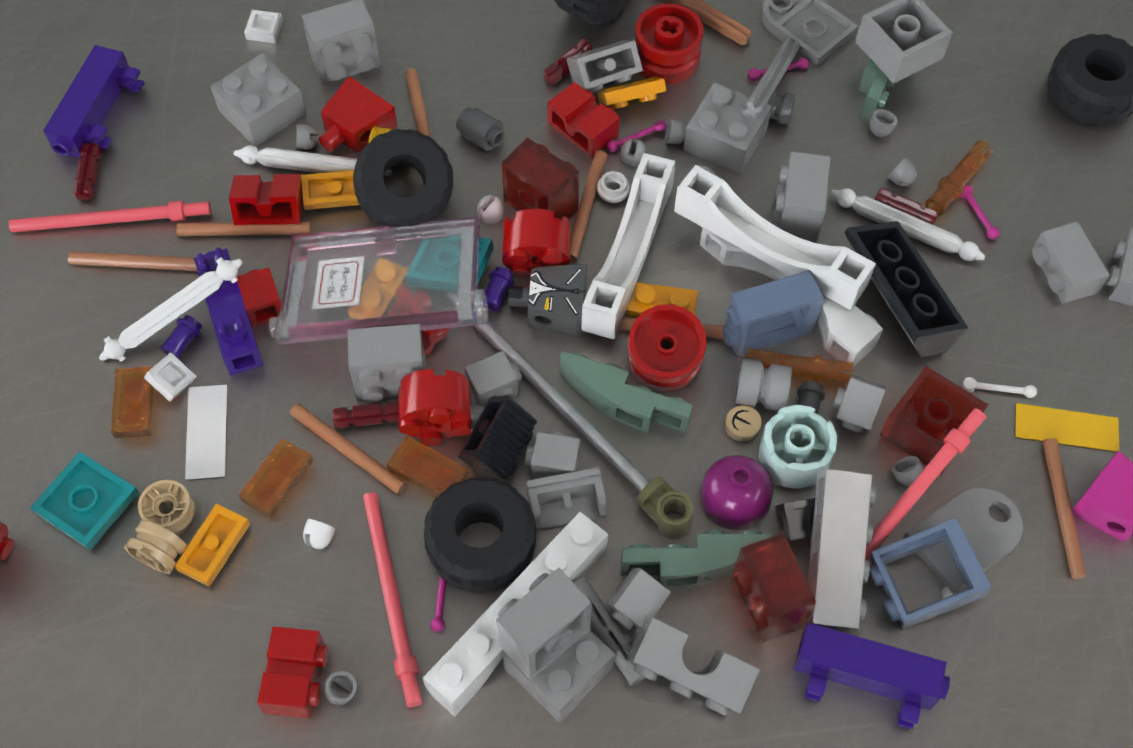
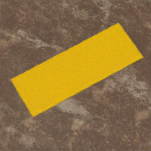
M1016 403L1015 437L1037 441L1055 438L1058 444L1117 452L1119 451V418Z

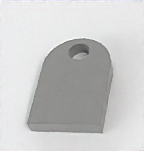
M764 0L761 19L765 28L782 42L787 38H792L794 42L798 41L800 48L797 53L807 58L816 67L854 37L858 30V25L823 0ZM781 2L786 4L787 7H778L774 3Z
M973 488L961 493L906 531L903 538L905 539L957 518L985 572L1009 555L1017 546L1023 534V519L1014 502L1004 494L989 488ZM994 507L1001 509L1006 514L1007 521H995L990 516L989 509ZM944 541L916 552L939 581L949 588L952 594L966 586Z

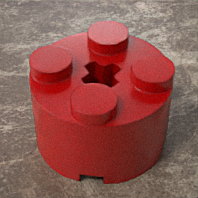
M525 209L515 212V218L510 221L509 217L504 219L502 263L514 274V278L522 279L529 277L532 269L535 267L569 265L570 222L566 217L563 216V221L554 218L553 211Z
M423 369L404 376L400 381L398 390L399 431L411 437L421 439V444L425 446H437L442 443V439L469 435L471 433L472 419L468 378L453 370H446V375H434V369Z

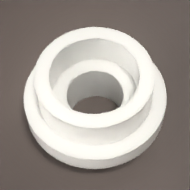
M617 171L605 173L597 184L598 195L610 203L623 201L628 196L630 190L626 177Z

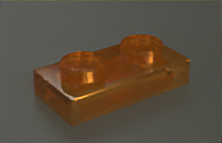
M151 366L115 369L111 433L114 438L151 436L154 387L144 379L146 373L152 368Z
M408 436L405 437L387 463L388 470L436 497L444 492L447 487L464 481L469 475L467 468Z
M282 438L238 495L240 500L267 517L272 518L313 463L312 455Z

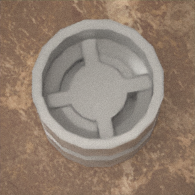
M742 359L735 404L755 407L758 402H762L765 409L776 411L786 407L790 391L792 367L772 363L769 368H764L763 363L760 361Z

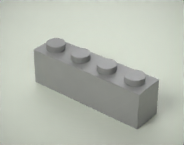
M825 469L818 472L804 623L809 622L818 625L859 629V623L865 619L866 600L862 598L863 583L868 581L870 571L869 561L865 560L866 545L871 543L873 526L871 522H868L869 507H873L876 498V487L871 484L872 474Z

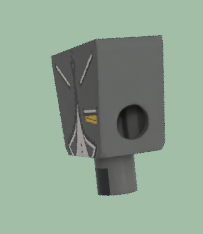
M587 264L535 267L531 271L530 287L510 285L509 306L528 307V325L531 327L582 337V305L586 293Z

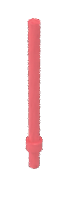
M183 200L170 201L168 205L10 219L9 229L13 233L170 218L171 221L186 220L188 216L210 215L212 210L210 201L185 204Z
M974 408L958 429L953 428L944 438L945 444L873 530L871 543L866 545L865 560L871 558V552L881 546L957 453L962 454L971 443L969 438L987 418L982 411Z
M371 492L365 494L363 499L397 658L394 661L396 677L401 679L406 706L408 708L417 707L422 704L417 675L420 673L416 656H412L378 494Z

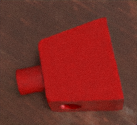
M349 76L321 111L326 132L319 137V142L329 152H333L341 144H344L354 152H361L365 145L367 146L373 127H383L386 129H395L397 127L395 107Z

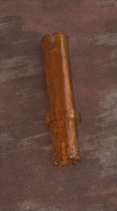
M982 140L975 142L953 171L946 177L941 178L936 191L925 201V208L935 203L931 208L937 210L938 216H941L953 200L960 198L964 192L965 185L993 154L992 148H989L983 154L987 147L990 146L987 142Z
M748 347L747 358L760 359L764 368H769L772 363L791 366L792 375L809 377L814 382L823 379L848 384L852 374L839 373L837 370L853 371V362L822 359V355L817 354L814 357H806Z

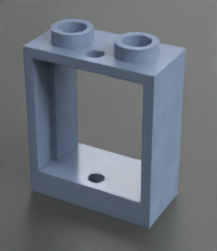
M810 270L732 293L729 308L726 309L725 326L722 327L725 343L727 346L733 347L737 357L813 334L824 297Z
M957 518L871 552L872 564L869 565L871 579L876 587L883 586L888 599L883 600L886 611L892 622L899 621L902 629L988 596L991 589L990 583ZM944 541L967 589L908 613L886 564Z

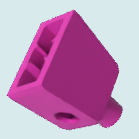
M1119 451L1116 452L1072 509L1073 515L1121 541H1127L1133 535V463Z

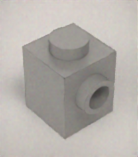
M504 351L465 366V376L469 380L470 392L476 404L486 406L492 396L508 395L514 399V397L519 395L518 381L522 380L520 370L515 361H508Z
M851 375L847 388L839 387L832 406L839 409L836 418L843 420L841 426L856 432H862L863 428L871 430L886 391V386Z
M557 431L537 432L535 445L528 444L525 466H531V480L576 472L580 455V438L567 437L565 434Z
M632 568L606 605L614 610L611 617L628 630L632 626L641 629L646 616L654 617L671 592L644 570Z

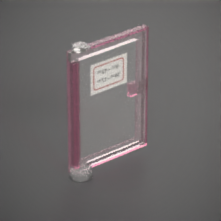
M479 217L427 221L412 227L380 226L292 236L280 316L271 317L269 320V330L272 338H276L279 345L348 338L347 329L420 324L421 331L487 324L488 306L484 289H477Z

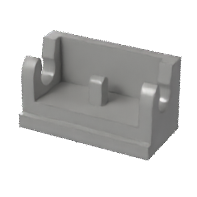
M599 467L527 481V497L532 514H534L537 532L564 527L579 512L583 513L591 521L607 518L605 507L607 502Z

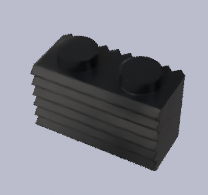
M492 396L458 458L463 460L464 463L468 464L469 467L473 468L483 478L489 477L506 480L516 470L518 455L522 453L521 450L531 441L533 437L532 430H534L537 420L510 396Z

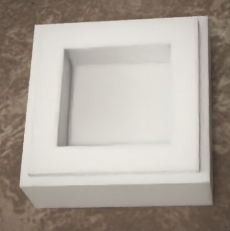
M252 10L244 31L246 40L276 43L283 23L282 14Z
M170 352L146 373L144 379L171 402L197 376Z

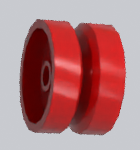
M669 3L651 6L641 13L635 28V42L643 69L639 73L646 79L655 76L664 78L665 84L683 82L694 75L700 63L703 41V24L699 16L687 7Z
M674 304L656 305L645 310L634 321L628 338V365L634 378L643 386L657 392H675L689 386L700 372L707 347L706 332L700 320L688 309Z

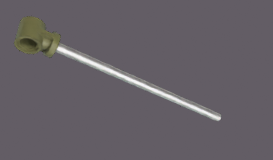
M449 294L447 301L499 352L504 351L509 362L515 361L520 373L640 491L636 503L656 522V527L660 534L670 539H679L687 535L691 530L694 511L693 502L689 496L673 489L662 477H657L650 481L462 295ZM678 511L683 517L674 520L667 517L666 513Z

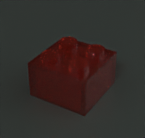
M528 137L501 162L503 201L517 211L525 209L550 210L554 212V218L563 221V216L570 220L577 213L579 206V171L573 164L561 160L552 154L546 146L537 144Z
M925 366L888 416L880 436L909 455L918 457L920 462L927 466L945 444L943 440L953 428L958 429L974 408L984 413L988 404Z
M784 533L740 548L737 561L734 564L733 575L730 577V583L735 596L738 599L742 598L746 605L745 617L750 630L753 633L758 632L763 643L804 628L816 601Z

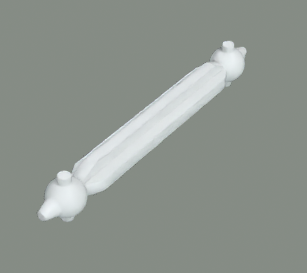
M247 145L242 149L234 151L235 156L241 158L244 163L249 165L255 164L258 161L266 167L314 173L354 170L357 158L269 147L258 150L252 145ZM391 169L387 170L384 176L392 175L393 171Z
M848 188L832 190L831 195L837 199L841 207H853L858 214L878 223L898 221L908 236L947 253H959V256L965 261L984 260L985 255L974 242L967 241L963 243L957 235L867 196H856L855 192Z
M222 257L216 260L218 263L216 271L204 273L124 329L119 339H111L110 336L105 338L104 342L106 344L99 359L101 361L118 359L120 362L125 360L124 354L126 349L136 348L216 292L224 280L231 281L232 283L238 281L236 276L243 261L240 258L232 261L224 260Z

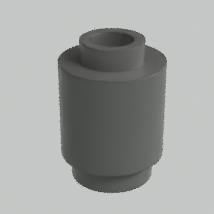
M478 108L464 109L456 122V128L460 131L462 137L487 151L498 147L504 139L503 123Z

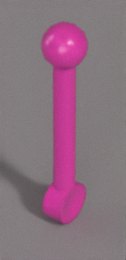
M802 57L798 62L791 63L787 70L796 68L805 70L809 66V60ZM752 68L748 71L747 77L750 81L756 82L765 74L767 69L758 70Z
M656 122L653 126L618 141L610 140L607 143V149L609 152H616L630 138L639 139L655 131L666 129V122Z
M969 185L961 186L959 196L967 199L987 229V237L992 240L997 239L1000 231L991 225L973 198L972 187Z
M441 577L439 579L435 618L430 623L431 629L435 632H441L445 627V621L442 619L447 581Z

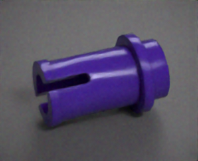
M496 267L494 271L489 273L490 281L479 302L484 309L491 312L499 311L508 288H510V285L514 286V274L504 267Z
M189 315L176 320V328L164 344L160 346V349L166 355L171 352L180 359L195 337H200L202 325Z

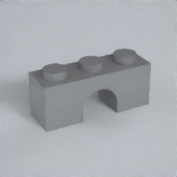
M646 616L627 657V660L636 663L634 672L653 681L656 680L658 675L672 681L669 689L690 699L693 692H696L707 698L704 706L725 716L729 709L741 714L760 669L725 652L716 650L711 662L705 669L691 672L687 669L682 659V650L689 635L653 617Z

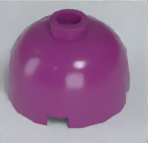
M742 455L725 456L715 461L704 474L699 492L701 507L705 513L707 511L709 516L714 519L713 522L720 527L730 530L749 529L755 526L756 522L762 520L763 517L765 518L769 512L773 498L771 476L765 467L753 458Z

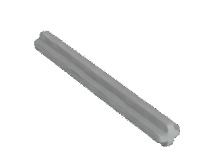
M792 38L785 39L744 107L745 115H751L752 119L759 118L799 50L800 44L798 41L794 42Z

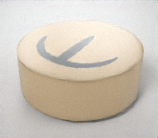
M736 406L727 414L725 421L726 433L737 442H750L760 432L762 425L761 416L750 406Z

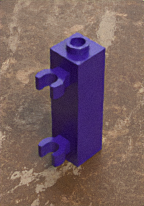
M94 45L43 130L53 151L63 156L72 155L80 158L81 146L84 143L91 144L94 142L98 144L100 150L108 149L112 139L105 137L107 128L102 126L103 121L123 87L131 92L140 93L145 84L143 80L137 79L141 73L140 70L129 67L124 52Z
M216 248L215 251L207 252L204 255L202 253L197 254L194 261L199 277L206 272L216 271L218 266L216 260L219 258L231 260L227 248ZM224 280L220 288L206 298L223 360L231 376L263 366L264 364L237 281L232 283L231 281Z
M809 622L801 635L794 666L795 671L809 674L804 698L820 702L821 697L824 696L826 682L830 680L899 700L902 703L898 713L897 725L908 729H913L914 724H918L921 707L931 710L940 699L944 700L946 698L950 684V677L945 676L947 663L945 661Z

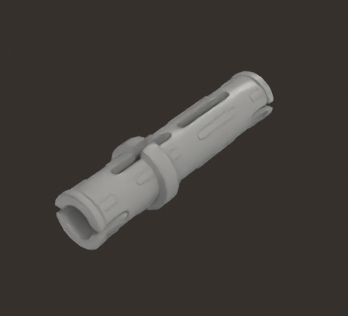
M582 577L573 582L592 602L593 608L605 624V626L602 625L591 609V627L598 638L615 653L614 662L627 679L630 687L645 679L646 677L634 672L636 663L626 660L618 648L619 646L626 657H628L634 641L630 635H624L618 624L611 617L607 607L588 582L587 577ZM610 635H612V636L614 637V639H615L616 642L618 643V646H617L616 643L613 641V639L610 637Z

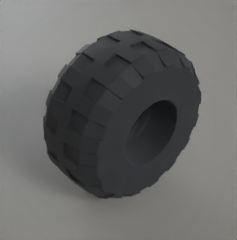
M1095 33L1074 38L1061 48L1050 69L1047 86L1052 100L1057 107L1062 109L1065 115L1083 124L1089 123L1101 126L1121 122L1133 113V46L1121 38L1118 39L1108 34L1096 35Z
M411 129L390 130L373 138L361 151L353 173L355 196L365 214L384 228L405 232L414 229L418 230L435 221L448 205L454 184L452 165L444 149L430 136ZM408 165L416 169L421 175L423 188L413 196H397L385 186L383 180L385 172L393 166Z
M474 477L452 484L435 498L424 521V542L429 560L437 574L458 589L472 591L473 593H484L486 591L502 589L515 581L526 567L529 566L533 558L537 529L530 504L516 488L510 484L498 481V479ZM478 522L491 523L502 532L498 540L489 546L481 548L471 547L463 543L459 536L465 528Z

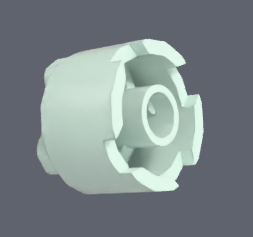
M803 405L783 407L765 425L759 446L758 458L760 464L765 467L771 476L772 484L794 489L810 487L817 484L818 472L829 468L836 451L837 434L830 420L827 423L822 416L814 413L816 409Z

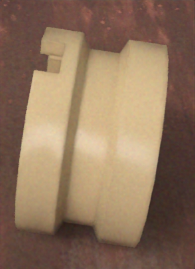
M165 479L154 482L146 487L138 501V513L142 520L158 524L177 536L187 532L196 518V506L184 485L174 480ZM164 507H167L168 509L173 508L172 511L167 514H164V511L162 510Z
M140 521L135 529L137 534L134 538H130L124 546L125 551L139 562L165 574L172 573L176 564L174 560L177 556L183 554L187 545L182 539L166 528L150 521Z

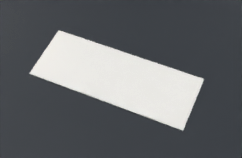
M227 384L188 387L185 480L225 477Z

